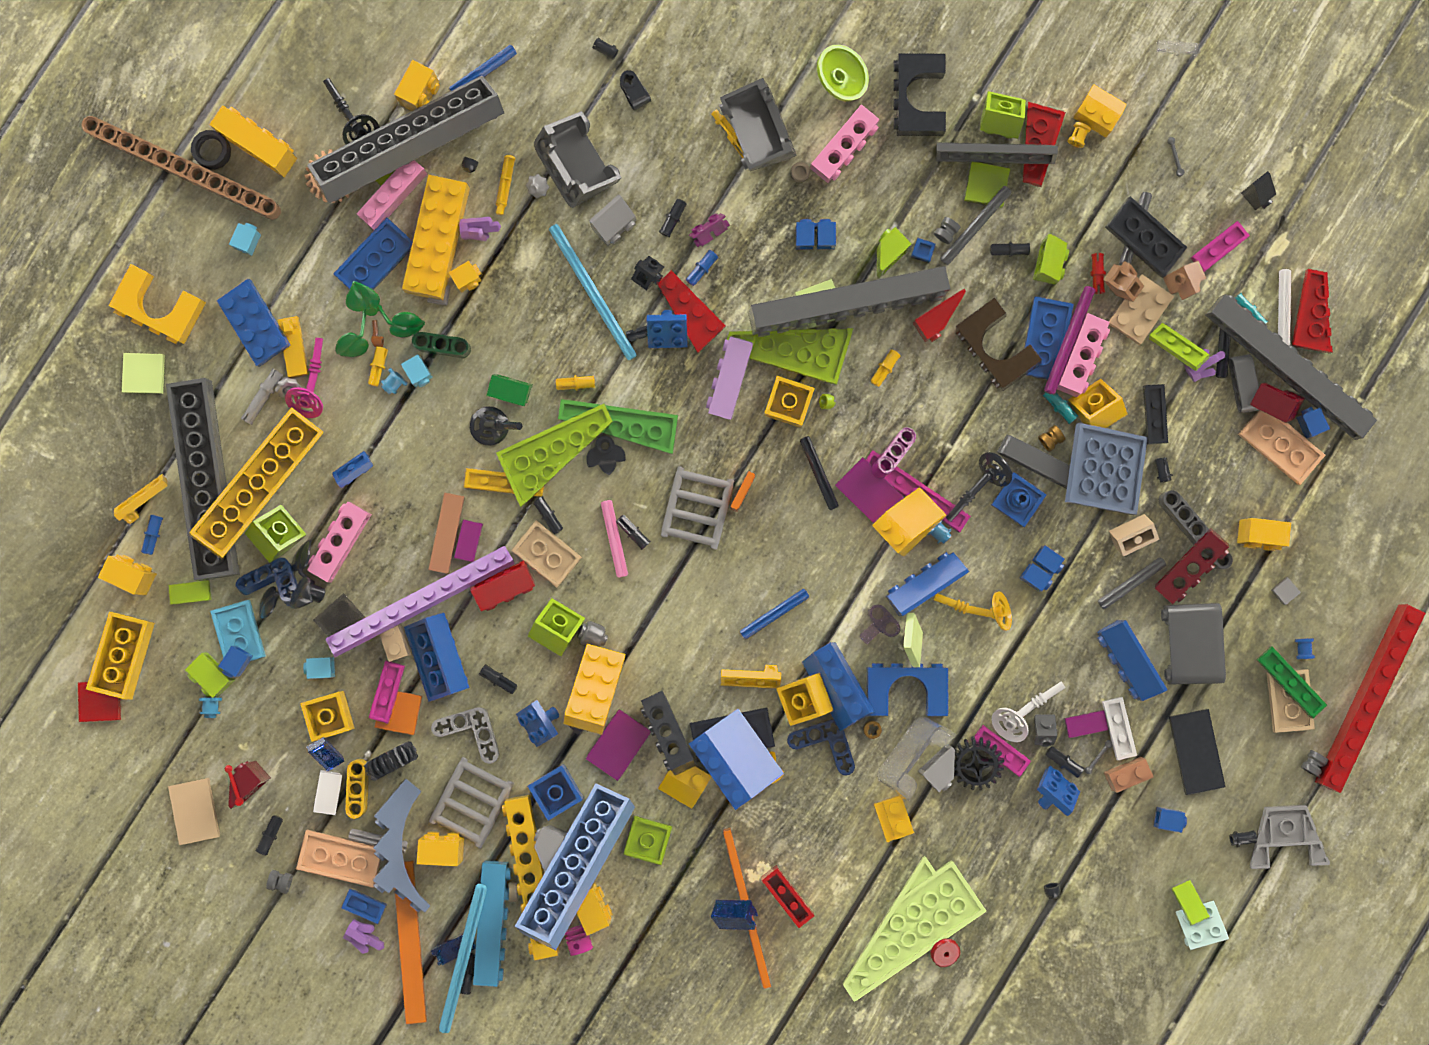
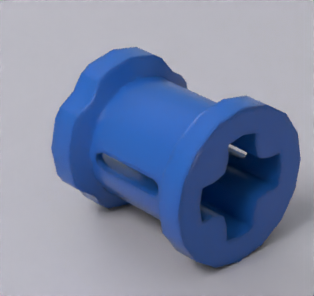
M1314 638L1295 639L1298 647L1296 659L1315 658V655L1312 654Z

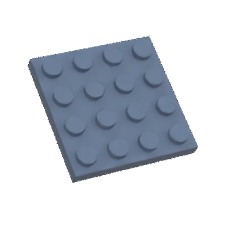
M1076 423L1065 502L1137 515L1148 437Z

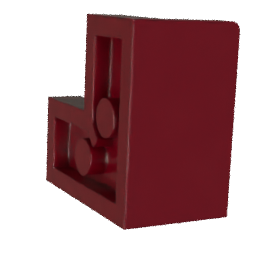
M1264 382L1260 384L1250 405L1287 423L1295 419L1305 398L1289 390L1282 391Z

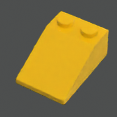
M919 487L887 510L872 526L898 554L904 557L947 515Z

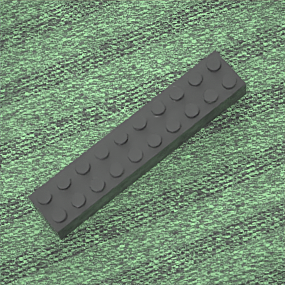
M480 76L319 158L307 166L317 186L330 204L403 165L409 164L411 161L428 154L434 149L444 146L465 133L504 114V110L498 94L486 79Z
M946 266L753 304L750 306L748 316L752 334L764 337L770 335L772 331L784 333L792 327L804 329L808 327V324L816 323V326L828 323L827 320L835 319V322L846 320L847 316L854 315V318L865 316L867 312L873 311V314L885 312L887 308L898 310L904 308V305L907 304L918 306L927 300H930L931 303L942 300V297L946 296V293L950 290Z
M207 378L166 384L194 580L204 581L240 575L236 544L221 559L189 535L192 528L227 487L212 381Z

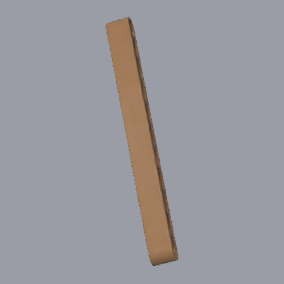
M87 116L82 121V129L91 137L265 218L274 220L281 214L280 206L273 199L96 117ZM97 124L96 129L91 131L92 125ZM114 132V137L108 139L109 134ZM132 140L131 146L126 147V143ZM150 148V152L143 156L144 150ZM167 156V161L161 164V159ZM185 164V169L179 172V167ZM202 172V178L196 180L197 174ZM216 181H221L218 188L213 187ZM234 189H238V194L231 196V192ZM256 197L255 203L249 205L250 198ZM274 205L273 211L266 213L267 207Z

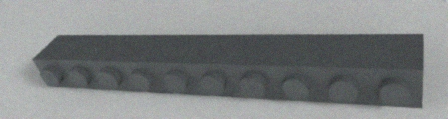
M1224 294L1216 300L1205 314L1206 317L1314 407H1321L1323 414L1354 440L1365 437L1377 421L1370 410L1362 408L1358 404L1357 399L1344 393L1340 385L1332 383L1328 379L1327 374L1314 368L1310 360L1302 358L1293 346L1282 341L1283 338L1279 334L1272 333L1263 321L1254 318L1252 312L1247 308H1242L1233 296Z

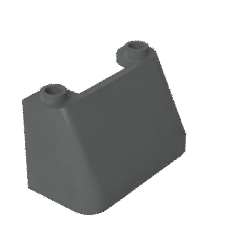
M764 78L720 97L722 102L719 104L723 115L727 114L730 118L743 150L744 157L741 158L745 170L749 169L751 172L797 156L775 99Z
M582 111L543 126L534 141L536 153L564 200L571 208L596 196L618 183L622 178L617 167L611 164L604 165L589 140L587 134L590 122Z
M1220 603L1163 605L1161 619L1169 626L1171 665H1168L1167 669L1164 670V677L1168 684L1225 683L1223 615Z

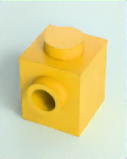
M470 261L449 272L461 293L467 289L469 291L475 289L481 281L479 275L482 273L477 265H472Z

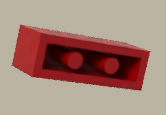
M523 560L473 585L470 589L480 611H490L503 601L509 602L520 593L526 594L535 587V581Z
M777 865L761 876V881L798 928L815 916L811 908Z

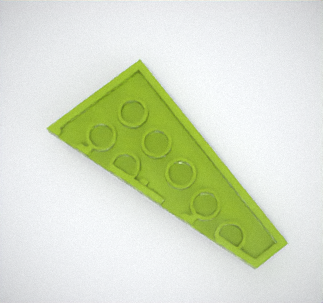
M854 328L789 330L784 333L772 331L770 335L758 337V334L753 335L752 331H729L727 340L732 336L753 342L750 360L837 385Z
M605 404L599 405L496 452L520 507L530 500L613 422Z

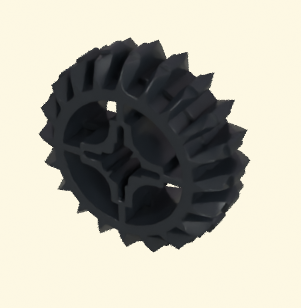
M972 737L971 743L964 739L965 746L961 743L957 744L959 750L955 749L954 777L959 776L957 778L958 783L964 781L963 787L966 788L971 784V790H974L976 785L981 791L983 789L982 785L985 784L987 788H990V781L996 784L997 780L995 777L1001 778L1002 775L999 771H1003L1004 766L1000 764L1004 763V758L1000 757L1002 755L1001 750L996 751V744L990 747L991 740L988 739L986 743H983V737H980L979 742H976L975 737ZM972 750L971 758L961 762L962 757ZM978 750L987 752L992 758L981 756ZM975 756H977V760L980 763L979 772L974 764ZM993 765L992 770L982 777V771ZM962 769L973 771L976 777L967 775Z
M407 741L366 762L364 765L365 772L371 781H376L418 758L417 750L412 742Z

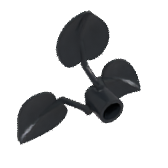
M312 540L302 544L293 557L292 569L295 572L298 571V574L303 577L298 582L295 591L289 593L291 597L290 607L293 609L304 607L313 601L320 603L325 596V588L315 585V581L303 573V569L309 561ZM275 586L268 588L261 598L259 611L260 618L262 619L267 618L273 612L277 597L280 596L279 592H276Z

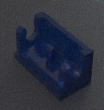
M716 900L711 919L719 929L755 930L756 924L752 920V915L758 916V913L751 900Z
M463 933L432 948L431 953L437 957L438 966L457 958ZM474 939V941H473V945H472L471 951L474 950V949H476V941H475V939Z

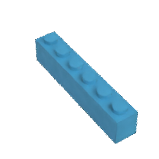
M484 861L482 863L481 884L486 885L487 891L477 926L473 985L497 987L500 981H503L504 969L501 968V961L505 960V948H502L503 940H506L507 928H504V920L508 919V908H505L506 900H509V888H507V880L511 879V868H508L509 862Z

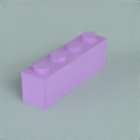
M730 336L729 340L725 339L722 351H725L724 359L720 358L717 366V370H720L719 377L714 378L711 388L715 391L713 397L709 396L706 408H709V414L732 419L753 342Z

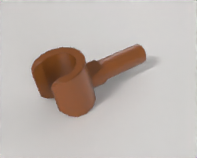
M372 320L373 335L371 342L374 347H383L384 337L378 336L377 320Z

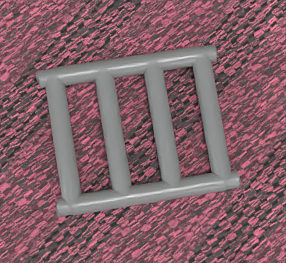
M678 466L662 526L661 537H668L669 535L710 545V548L717 550L734 480L727 479L725 481L685 471V468ZM682 478L725 488L722 500L680 490ZM677 498L720 507L718 517L715 519L675 509ZM674 516L715 526L713 537L710 538L670 528L672 518Z
M462 757L433 811L429 823H438L475 842V846L478 848H482L514 783L512 781L505 782L468 763V760ZM466 770L503 789L498 800L459 781L463 771ZM454 788L494 807L489 818L451 799L450 796ZM447 805L482 823L484 827L480 835L440 816L444 807Z

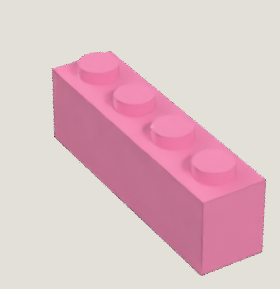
M415 160L396 169L358 211L357 215L370 228L375 230L427 175L425 169Z

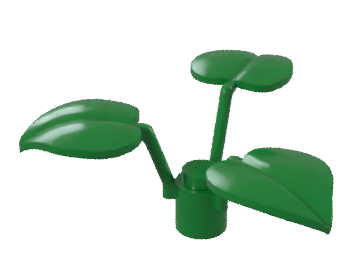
M353 281L345 302L349 309L356 312L362 311L360 334L357 336L355 333L350 332L341 336L336 343L335 351L340 356L357 357L363 355L368 350V341L362 338L366 315L374 316L380 311L387 324L391 325L390 333L401 338L410 337L419 332L425 325V321L410 312H400L392 318V321L389 320L382 306L379 305V295L368 286Z

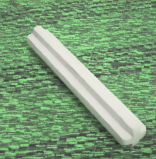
M1282 269L1279 271L1278 334L1283 338L1282 341L1290 345L1291 270Z

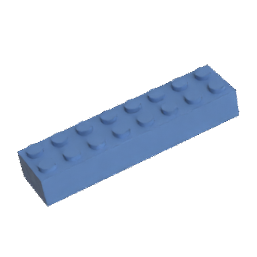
M598 784L594 785L515 925L522 934L554 950L557 949L635 809L629 798Z

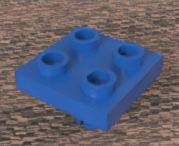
M664 310L661 312V315H647L648 348L688 347L687 314L673 315L671 310Z
M1013 472L1011 483L1001 489L991 506L1020 526L1025 527L1047 494Z
M538 700L516 713L520 725L526 729L530 741L536 747L558 735L557 730L552 724L553 720L559 718V712L555 707L544 711Z
M1051 765L1045 769L1037 788L1043 795L1038 800L1039 805L1043 809L1047 810L1054 804L1066 816L1073 812L1080 794L1076 785L1070 783L1063 777L1060 771L1054 769Z

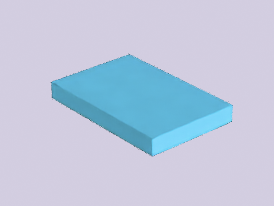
M250 600L210 611L223 658L231 646H238L253 655L250 661L266 657Z

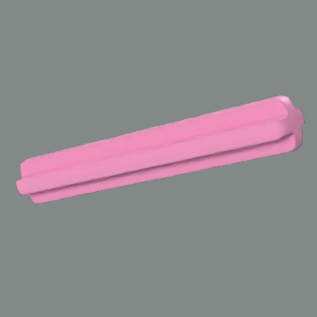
M611 500L601 502L616 575L619 578L628 575L613 503Z

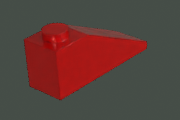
M965 289L957 292L913 321V325L924 342L928 340L934 342L941 337L940 333L946 327L965 295Z

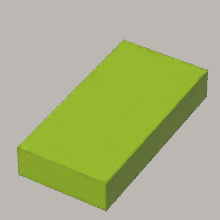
M210 580L168 585L170 605L212 600Z
M1191 880L1171 889L1190 926L1210 917Z

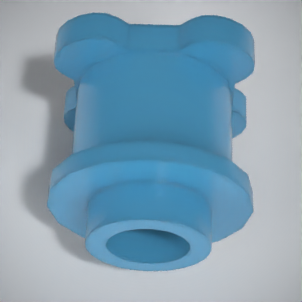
M389 368L390 374L385 380H381L383 384L381 387L388 394H396V390L402 384L406 386L408 383L398 372Z
M942 521L927 534H931L937 540V544L940 542L944 544L952 536L950 534L951 529H947L941 523Z
M199 698V701H202V712L200 714H204V718H216V714H220L218 712L219 701H222V698Z

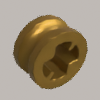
M871 720L865 723L863 732L868 738L875 739L880 736L882 728L879 723ZM873 724L874 727L876 725L878 728L875 730V735H872V733H867V730H869V725Z

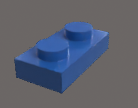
M363 451L332 472V475L338 486L342 488L350 484L361 474L366 473L373 467V464L368 454Z
M349 889L341 908L378 924L387 904L356 890Z

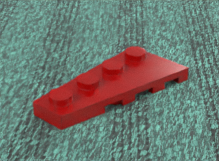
M1028 102L1025 144L1055 145L1066 112ZM1024 164L1023 182L1042 187L1049 164Z
M1313 269L1305 271L1292 341L1293 347L1328 354L1333 353L1330 340L1332 336L1329 324L1330 308H1328V272Z
M671 270L657 285L675 315L687 314V336L699 354L726 325Z

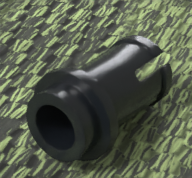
M599 37L595 40L592 49L607 56L608 60H614L619 51L616 45L612 46Z
M1167 457L1155 459L1159 476L1157 480L1160 483L1172 481L1171 477L1173 474H1170Z
M1254 830L1242 833L1234 831L1229 836L1230 843L1237 848L1244 844L1257 843V834Z

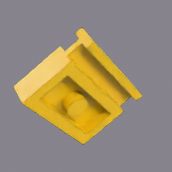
M901 794L874 803L886 842L914 833Z

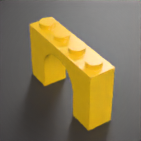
M130 264L109 304L110 307L115 309L113 313L123 318L126 315L132 317L131 322L141 327L143 324L149 326L148 330L158 336L160 333L167 335L166 340L177 344L178 341L185 344L206 302L182 291L175 307L167 316L158 319L150 318L144 310L143 298L154 276Z

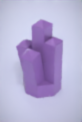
M490 217L460 219L459 223L460 234L463 240L486 241L489 238L488 232H499L501 228L498 221L492 222Z
M1203 349L1205 352L1210 354L1208 349ZM1220 351L1211 356L1197 371L1184 365L1192 381L1196 382L1201 378L1214 376L1216 371L1213 368H1206L1225 358V352Z
M355 919L352 920L343 936L345 940L352 943L362 954L368 953V945L379 951L384 949V942L371 934L375 930L374 925L361 923Z

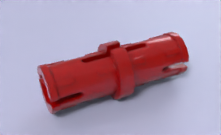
M1097 253L1091 254L1092 271L1090 276L1093 279L1092 286L1095 289L1094 294H1098V286L1100 294L1105 293L1104 276H1106L1104 253H1099V261H1097Z

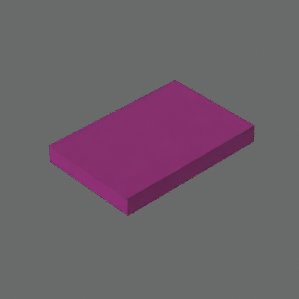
M862 457L835 486L875 523L887 510L903 500L904 497L885 478H876L871 471L872 465Z
M619 709L585 759L618 781L651 732L647 727Z

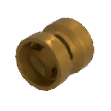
M1056 425L1050 427L1047 433H1042L1038 436L1040 443L1049 452L1055 449V445L1061 444L1066 440L1063 432Z

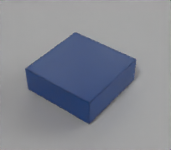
M917 238L911 258L930 263L936 243Z

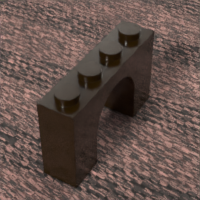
M994 297L956 325L957 332L955 334L961 342L965 341L968 344L967 350L972 357L975 358L977 356L981 361L979 366L984 373L989 372L993 377L991 379L993 385L997 389L1001 388L1004 391L1042 364V359L1031 345H1028L1015 356L1006 360L994 359L985 352L982 345L984 335L990 328L1006 317L1005 310Z

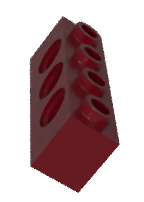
M1210 528L1155 584V589L1170 603L1181 602L1187 595L1186 591L1190 587H1196L1201 581L1200 576L1204 572L1208 574L1215 567L1213 563L1218 558L1222 560L1229 553V543ZM1204 549H1210L1213 551V555L1206 558L1201 552ZM1195 563L1199 566V569L1191 572L1187 567L1189 564ZM1180 577L1185 580V583L1182 586H1177L1173 581Z

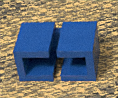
M802 219L800 222H796V250H813L814 229H817V250L835 249L836 222H831L830 219H821L818 223H814L810 219Z
M1046 545L1041 546L1032 561L1048 573L1032 563L1027 566L1020 579L1038 592L1047 590L1053 582L1051 580L1053 574H1058L1064 567L1062 562L1065 559Z

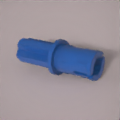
M708 250L705 256L699 262H696L695 269L686 278V281L694 286L704 274H708V270L719 257L713 251Z
M150 515L147 531L144 532L146 535L141 549L142 553L153 554L157 537H160L158 534L163 520L162 517Z

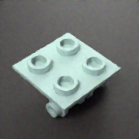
M1214 901L1203 904L1210 917L1190 926L1183 910L1176 911L1185 935L1184 942L1186 946H1189L1190 950L1229 939Z

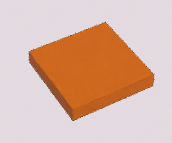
M748 471L730 506L731 510L738 512L755 479L754 473Z
M398 691L389 723L376 720L374 728L415 735L422 695Z

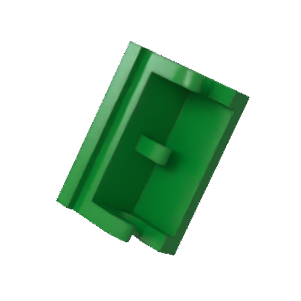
M493 374L486 396L525 406L528 403L533 384Z

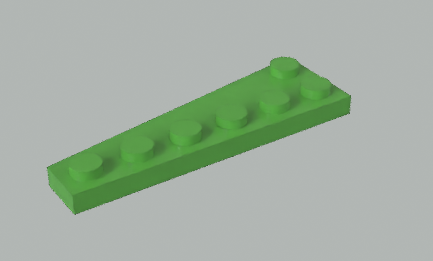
M561 399L558 419L567 421L600 404ZM605 405L613 422L602 433L673 454L678 415Z

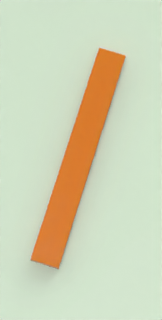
M726 828L723 830L762 986L764 989L769 988L771 983L731 828Z
M414 860L404 861L409 879L416 889ZM395 893L406 1024L427 1022L418 912L410 906L412 902L407 897L403 900Z

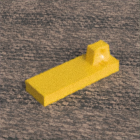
M299 317L278 319V325L291 344L283 350L288 377L309 375Z
M163 474L158 476L114 508V516L119 521L124 519L129 524L139 518L136 509L168 486L167 478Z
M765 665L764 672L721 669V686L779 688L781 684V672H778L777 665Z

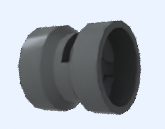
M944 217L941 227L936 229L934 236L943 243L950 244L953 240V235L961 227L951 218Z
M1310 750L1308 759L1303 762L1301 768L1319 777L1322 773L1321 768L1326 766L1329 760L1323 755Z
M272 870L267 880L266 889L272 891L276 889L281 893L287 894L291 887L293 875L289 873L280 874L279 871Z

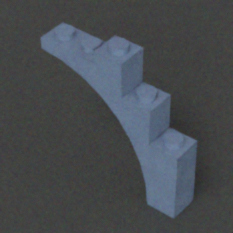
M405 778L374 815L377 825L382 829L385 827L389 829L373 847L376 850L374 854L382 861L388 860L373 878L375 882L373 886L381 893L384 891L389 893L393 888H396L395 893L403 900L407 897L412 902L410 906L417 912L421 910L426 912L430 905L411 883L405 869L402 854V835L405 821L412 804L421 793L416 786Z

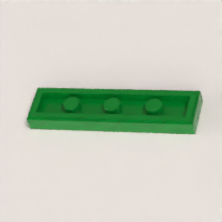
M1272 646L1256 659L1311 719H1314L1327 706L1319 695Z

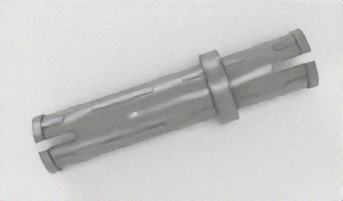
M272 368L264 383L260 384L261 388L241 417L242 420L251 425L253 424L271 393L274 394V389L278 381L283 377V374Z

